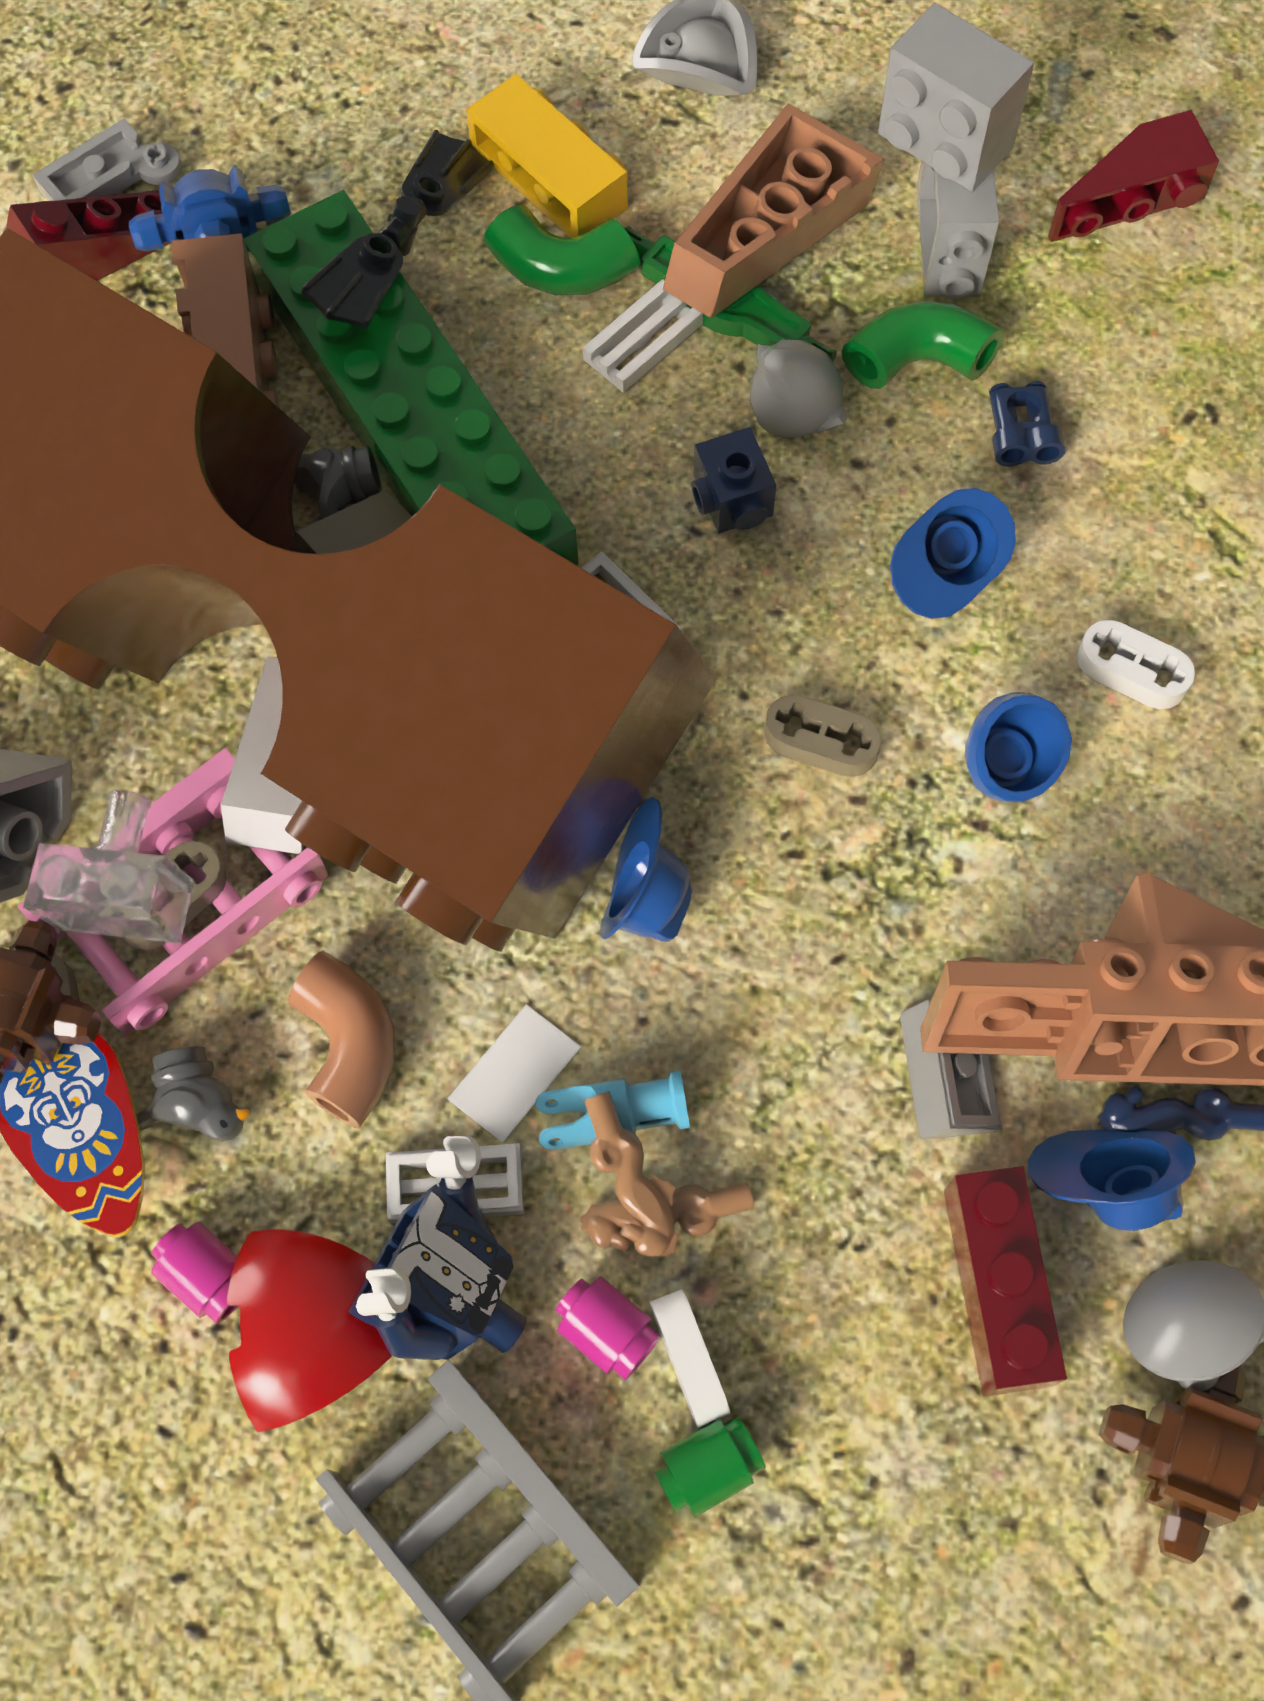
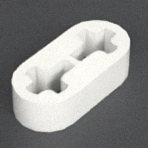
M1103 620L1091 625L1085 632L1077 652L1078 665L1089 678L1156 709H1169L1178 705L1186 696L1195 677L1194 665L1182 651L1114 620ZM1105 642L1116 647L1114 655L1111 656L1109 661L1098 656L1100 648L1104 646ZM1161 668L1172 673L1166 688L1155 683Z
M680 1289L650 1301L654 1319L697 1428L701 1429L717 1419L723 1420L730 1417L731 1412L683 1290Z

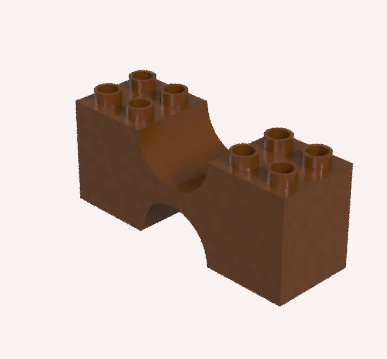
M6 227L0 236V647L37 666H41L45 660L78 681L100 690L115 665L159 684L172 665L201 641L232 628L247 625H264L276 650L280 665L282 712L276 741L260 774L302 800L284 830L312 851L352 872H356L361 865L372 873L397 884L406 868L409 869L413 874L397 898L396 903L427 926L460 944L468 945L471 938L496 951L502 952L516 929L556 939L717 680L679 627L440 484L415 515L390 534L370 544L338 553H298L291 546L296 532L292 514V494L297 467L311 436L216 351Z

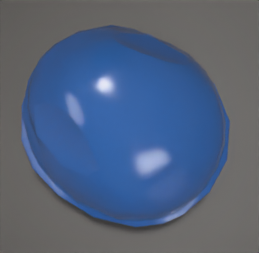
M1013 692L996 697L982 708L972 723L965 745L967 769L974 786L988 798L1000 802L1023 803L1042 795L1059 778L1070 757L1072 737L1066 717L1054 703L1032 693Z

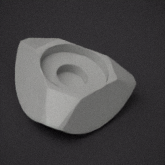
M673 0L651 19L642 32L632 55L633 66L666 84L715 96L747 95L755 89L757 80V45L753 24L745 8L733 0Z

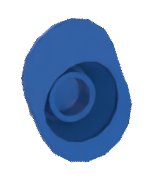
M977 488L955 490L931 506L904 532L893 550L890 563L892 586L900 601L913 613L930 619L952 616L969 604L1001 573L1011 560L1016 543L1015 522L1007 506L993 493Z
M655 797L645 800L638 808L621 844L611 898L600 925L599 934L603 939L611 937L620 929L642 937H651L662 942H669L678 935L690 905L692 894L689 879L690 872L678 857L659 842L662 825L661 802Z
M1078 1130L1049 1137L1036 1146L1028 1159V1175L1039 1190L1054 1198L1086 1203L1106 1225L1117 1230L1137 1231L1151 1228L1165 1220L1181 1217L1184 1206L1181 1184L1190 1177L1196 1160L1193 1146L1182 1136L1167 1131L1120 1132Z

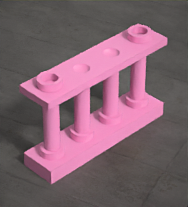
M226 748L214 755L17 906L28 920L46 923L51 926L56 933L57 940L61 937H69L117 995V998L101 1011L125 1037L134 1030H145L158 1022L167 1012L168 1003L289 907H300L310 901L321 889L322 881L329 876L320 855L309 848H306L293 859L288 852L250 847L273 875L243 899L226 880L224 890L212 902L222 915L192 939L181 929L167 943L162 945L170 956L140 980L137 979L91 923L90 919L94 911L111 898L118 897L122 891L168 851L180 843L193 841L195 833L215 818H222L221 802L235 761L233 755ZM192 863L184 868V871L197 885L207 877L202 867L197 868ZM141 906L135 910V914L149 928L157 920L153 916V910L148 911Z

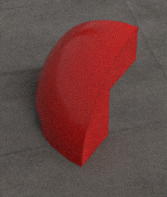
M267 1229L249 1233L237 1256L228 1289L227 1304L238 1306L240 1309L241 1345L229 1352V1362L240 1401L257 1433L290 1424L326 1407L369 1378L392 1357L378 1330L348 1313L366 1279L367 1271L371 1270L375 1262L345 1245L310 1233L284 1229Z

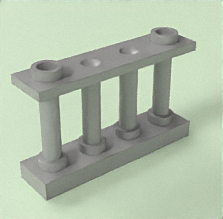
M447 1360L427 1378L439 1393L429 1402L433 1409L349 1485L338 1472L326 1469L320 1474L316 1480L327 1495L319 1501V1505L332 1523L345 1536L354 1528L462 1662L465 1669L457 1678L474 1701H520L506 1682L591 1600L598 1605L608 1596L615 1606L618 1607L640 1585L450 1360ZM467 1426L484 1447L475 1457L479 1464L393 1542L368 1511L367 1507L450 1431L457 1436ZM513 1482L531 1503L521 1513L525 1520L439 1599L412 1564L495 1487L498 1486L503 1491ZM560 1538L578 1560L568 1570L572 1578L486 1658L459 1622L543 1543L550 1547Z

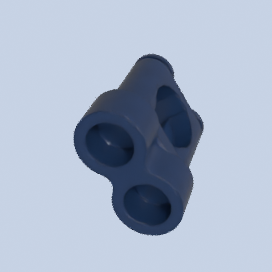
M1031 382L1025 387H1011L1009 384L1000 383L994 385L989 390L996 429L992 436V445L995 461L999 465L1012 467L1026 461L1046 465L1054 463L1064 456L1066 450L1062 430L1054 424L1047 387L1044 382ZM1015 406H1026L1029 421L1018 422Z

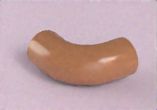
M323 950L314 955L302 969L288 998V1005L317 1022L325 1030L329 1039L328 1057L307 1087L305 1093L316 1105L336 1119L360 1129L379 1101L394 1066V1025L380 993L353 968Z

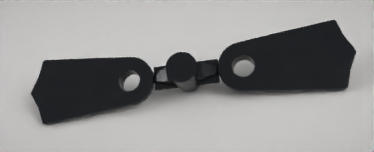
M434 130L403 182L401 197L396 200L392 214L388 216L386 224L379 233H370L355 239L302 286L301 293L327 319L368 329L401 271L404 261L403 256L408 255L411 251L418 230V224L426 215L441 216L447 213L492 171L493 161H488L471 144L470 139L463 141L440 134L438 130Z

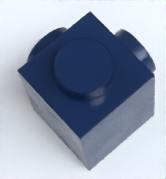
M751 427L695 444V480L691 482L694 500L701 515L710 513L718 534L735 528L738 530L751 529L761 524L766 518L773 516L777 485Z

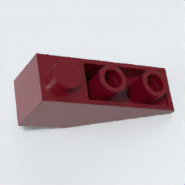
M1188 110L1138 125L1059 198L1048 234L1050 241L1055 242L1072 236L1084 237L1100 228L1121 222H1136L1149 214L1174 207L1185 208L1199 200L1205 199L1219 159L1193 111Z
M145 191L12 204L9 207L6 227L98 281L157 251H142L135 248L129 229V221L136 215L154 210L155 215L163 213L159 191ZM171 242L163 243L164 247L170 244Z

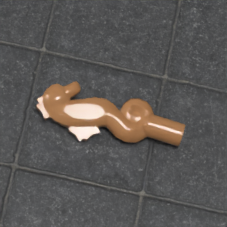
M610 1091L585 1099L584 1103L596 1134V1138L591 1143L590 1148L592 1163L598 1171L603 1173L617 1172L615 1193L622 1206L641 1224L640 1227L627 1223L622 1227L620 1234L633 1241L636 1251L640 1254L668 1258L669 1254H675V1246L680 1236L674 1232V1221L670 1206L673 1205V1194L676 1187L670 1185V1181L662 1180L654 1174L649 1175L648 1178L642 1174L644 1161L642 1143L635 1133L622 1128Z
M747 1182L712 1192L699 1185H684L675 1189L673 1205L670 1206L674 1224L678 1221L682 1230L690 1236H701L709 1233L715 1227L718 1218L754 1209V1203ZM618 1197L606 1201L598 1207L591 1204L587 1213L580 1218L582 1223L581 1229L589 1235L591 1241L596 1246L604 1249L613 1246L623 1252H627L630 1249L631 1240L620 1234L622 1227L627 1223L641 1227V1224L622 1206Z

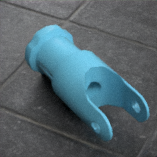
M681 1070L671 1071L668 1078L628 1084L625 1078L551 1090L540 1094L535 1101L537 1110L545 1114L569 1111L587 1113L574 1123L549 1127L540 1133V1145L551 1150L591 1145L596 1138V1134L584 1100L610 1091L622 1128L636 1133V1130L676 1124L679 1129L690 1128ZM551 1099L556 1100L555 1102H552V1103L547 1102L548 1100H551ZM553 1138H559V1139H560V1140H558V1141H551V1139H553Z

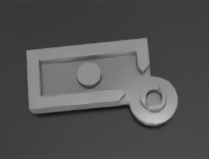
M122 119L37 171L32 176L39 191L48 201L117 195L141 179L153 185H161L162 181L166 183L172 182L181 171V160L176 149L170 144L160 142L144 146L139 139L138 133L125 119Z

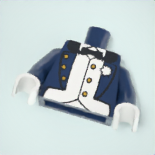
M446 1136L443 1141L446 1151H434L429 1156L426 1163L427 1170L431 1176L442 1178L439 1186L435 1184L402 1211L373 1267L367 1271L366 1279L348 1311L357 1319L375 1327L388 1352L396 1358L449 1360L476 1342L479 1337L504 1353L515 1344L525 1328L527 1318L499 1299L514 1265L511 1255L498 1244L479 1208L472 1176L479 1169L481 1151L477 1141L470 1136Z

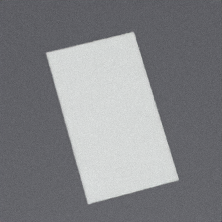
M526 1004L447 1099L503 1143L533 1107L536 1098L547 1090L581 1046Z

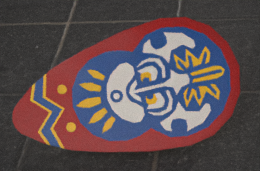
M98 1033L93 1042L83 1045L60 1043L50 1065L35 1059L31 1060L28 1070L19 1073L3 1070L5 1076L0 1083V1133L12 1153L37 1184L61 1209L87 1227L110 1237H121L131 1232L138 1222L144 1197L145 1162L131 1090L114 1050Z

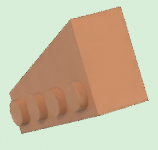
M788 103L675 241L663 290L709 318H713L867 207L885 159Z
M242 233L171 241L173 262L178 267L185 287L175 289L177 311L179 316L182 317L184 333L216 351L280 408L276 390H269L268 377L278 376L274 344L272 341L266 342V329L275 328L272 300L269 293L260 294Z

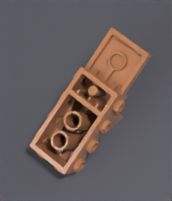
M1137 874L1105 938L1081 941L1070 964H1060L1051 959H1038L1028 963L992 962L983 957H968L959 961L947 960L920 1028L922 1052L1054 1056L1058 1080L1264 1086V930L1151 874Z

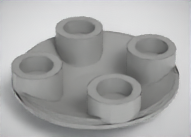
M1205 1260L1177 1263L1151 1275L1133 1293L1124 1313L1123 1331L1125 1340L1136 1360L1149 1371L1161 1377L1178 1381L1180 1386L1186 1390L1191 1387L1199 1391H1205L1217 1383L1219 1376L1232 1371L1245 1362L1258 1345L1264 1341V1300L1256 1285L1245 1274L1229 1265Z

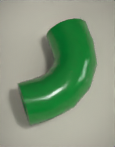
M516 205L500 213L489 224L484 233L483 241L486 247L501 266L525 286L555 296L590 294L617 283L640 267V258L636 246L625 228L613 218L606 220L578 237L562 238L546 230L527 206Z
M917 301L890 308L862 326L843 345L841 351L842 360L854 378L863 385L874 389L884 387L903 367L919 360L937 361L951 367L973 381L986 371L996 357L1004 338V331L980 315L954 304Z

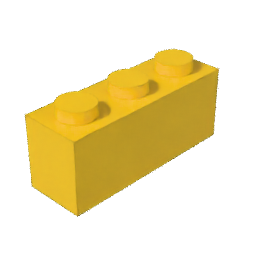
M517 73L466 109L469 136L474 148L488 161H493V168L570 238L583 235L610 218L615 219L628 209V173L622 161L615 154L606 153L590 139L588 133L579 122L568 120L553 106L544 91L539 88L533 89Z

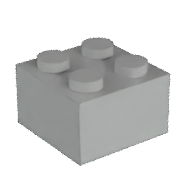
M934 2L890 49L878 134L886 138L894 147L907 151L934 168L942 177L955 181L973 193L1014 148L1035 62Z

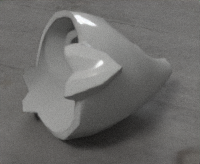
M781 340L773 346L758 344V365L752 376L749 403L759 425L763 429L778 437L795 438L815 431L820 433L844 424L848 418L842 405L844 382L826 352L804 340Z

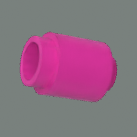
M196 1222L188 1228L184 1227L181 1223L171 1228L152 1250L151 1254L157 1261L152 1268L151 1274L198 1318L207 1315L216 1324L223 1322L238 1308V1306L227 1304L231 1274L237 1255L201 1222Z
M602 1276L597 1278L591 1285L583 1278L578 1280L566 1293L555 1310L563 1317L557 1331L607 1375L614 1370L625 1381L637 1370L661 1338L649 1326L652 1319Z

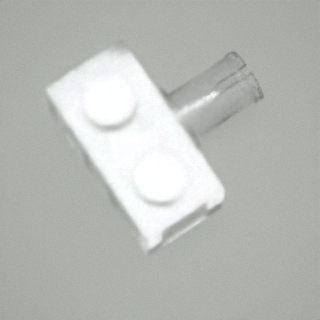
M111 790L108 793V805L98 845L83 848L39 843L23 908L58 930L181 943L195 880L163 855L138 853L147 813L152 804L149 798L135 792L125 791L124 799H122L121 791Z

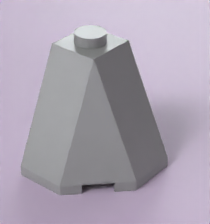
M0 749V903L23 895L38 873L30 867L48 838L59 840L71 821L72 762L69 760Z

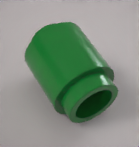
M736 1416L724 1424L720 1419H717L662 1450L660 1454L666 1466L654 1473L674 1511L676 1512L687 1505L694 1518L754 1484L752 1476L765 1469L766 1465L747 1428L739 1416Z

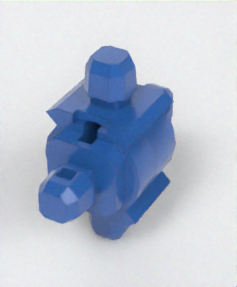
M235 164L229 174L214 169L195 170L184 175L174 187L162 181L159 194L163 214L155 215L154 210L136 215L129 221V229L135 248L142 251L164 249L163 243L173 240L241 233L243 238L258 232L257 222L265 221L266 226L291 215L285 188L278 185L257 187L258 193L248 195L243 173Z

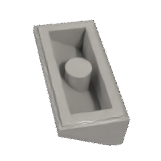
M932 999L923 1001L903 1011L900 1021L920 1137L923 1139H938L992 1133L1002 1130L989 1054L922 1052L920 1028Z

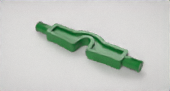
M626 226L625 230L636 246L640 261H642L641 274L655 284L662 279L665 281L675 241L663 235L654 243L633 230L630 226ZM758 286L751 289L713 318L703 314L702 325L710 330L727 336L744 337L757 346L758 344L773 346L781 340H804L826 352L833 362L837 355L836 350L830 349L809 336L811 328L809 321L784 307Z

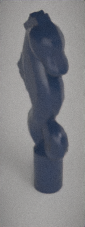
M1135 1085L1124 1094L1114 1093L1110 1095L1104 1102L1102 1111L1097 1116L1100 1120L1097 1125L1106 1131H1167L1177 1135L1176 1130L1184 1129L1196 1138L1208 1141L1221 1139L1230 1129L1264 1131V1104L1232 1102L1227 1093L1212 1087L1201 1089L1195 1095L1192 1106L1183 1100L1173 1097L1158 1099L1136 1108L1135 1105L1142 1099L1144 1093L1138 1085Z

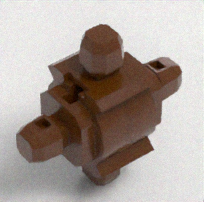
M26 921L17 929L8 946L9 949L0 948V1083L5 1076L3 1070L19 1073L28 1070L31 1060L35 1059L50 1065L60 1043L83 1045L93 1042L101 1026L102 1018L97 1010L88 1003L73 1000L71 996L64 995L60 991L63 980L51 964L57 945L56 933L46 923Z
M1242 1365L1219 1376L1217 1383L1208 1390L1199 1391L1190 1387L1173 1397L1170 1401H1162L1152 1407L1147 1419L1146 1411L1124 1404L1109 1406L1103 1415L1099 1430V1436L1103 1441L1129 1456L1135 1453V1451H1139L1134 1467V1476L1149 1481V1485L1144 1493V1501L1170 1511V1515L1167 1514L1161 1518L1158 1536L1160 1553L1185 1564L1194 1563L1203 1554L1210 1530L1205 1528L1204 1525L1217 1528L1235 1522L1238 1516L1254 1512L1258 1503L1259 1506L1264 1507V1437L1257 1435L1258 1428L1263 1419L1261 1414L1235 1405L1243 1399L1246 1377Z

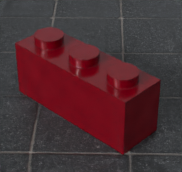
M1024 1166L955 1175L944 1189V1196L982 1396L1049 1388L1067 1380Z

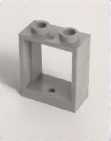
M921 161L916 188L924 297L945 296L957 299L965 296H981L999 224L994 170L972 193L955 181L942 177L934 168Z

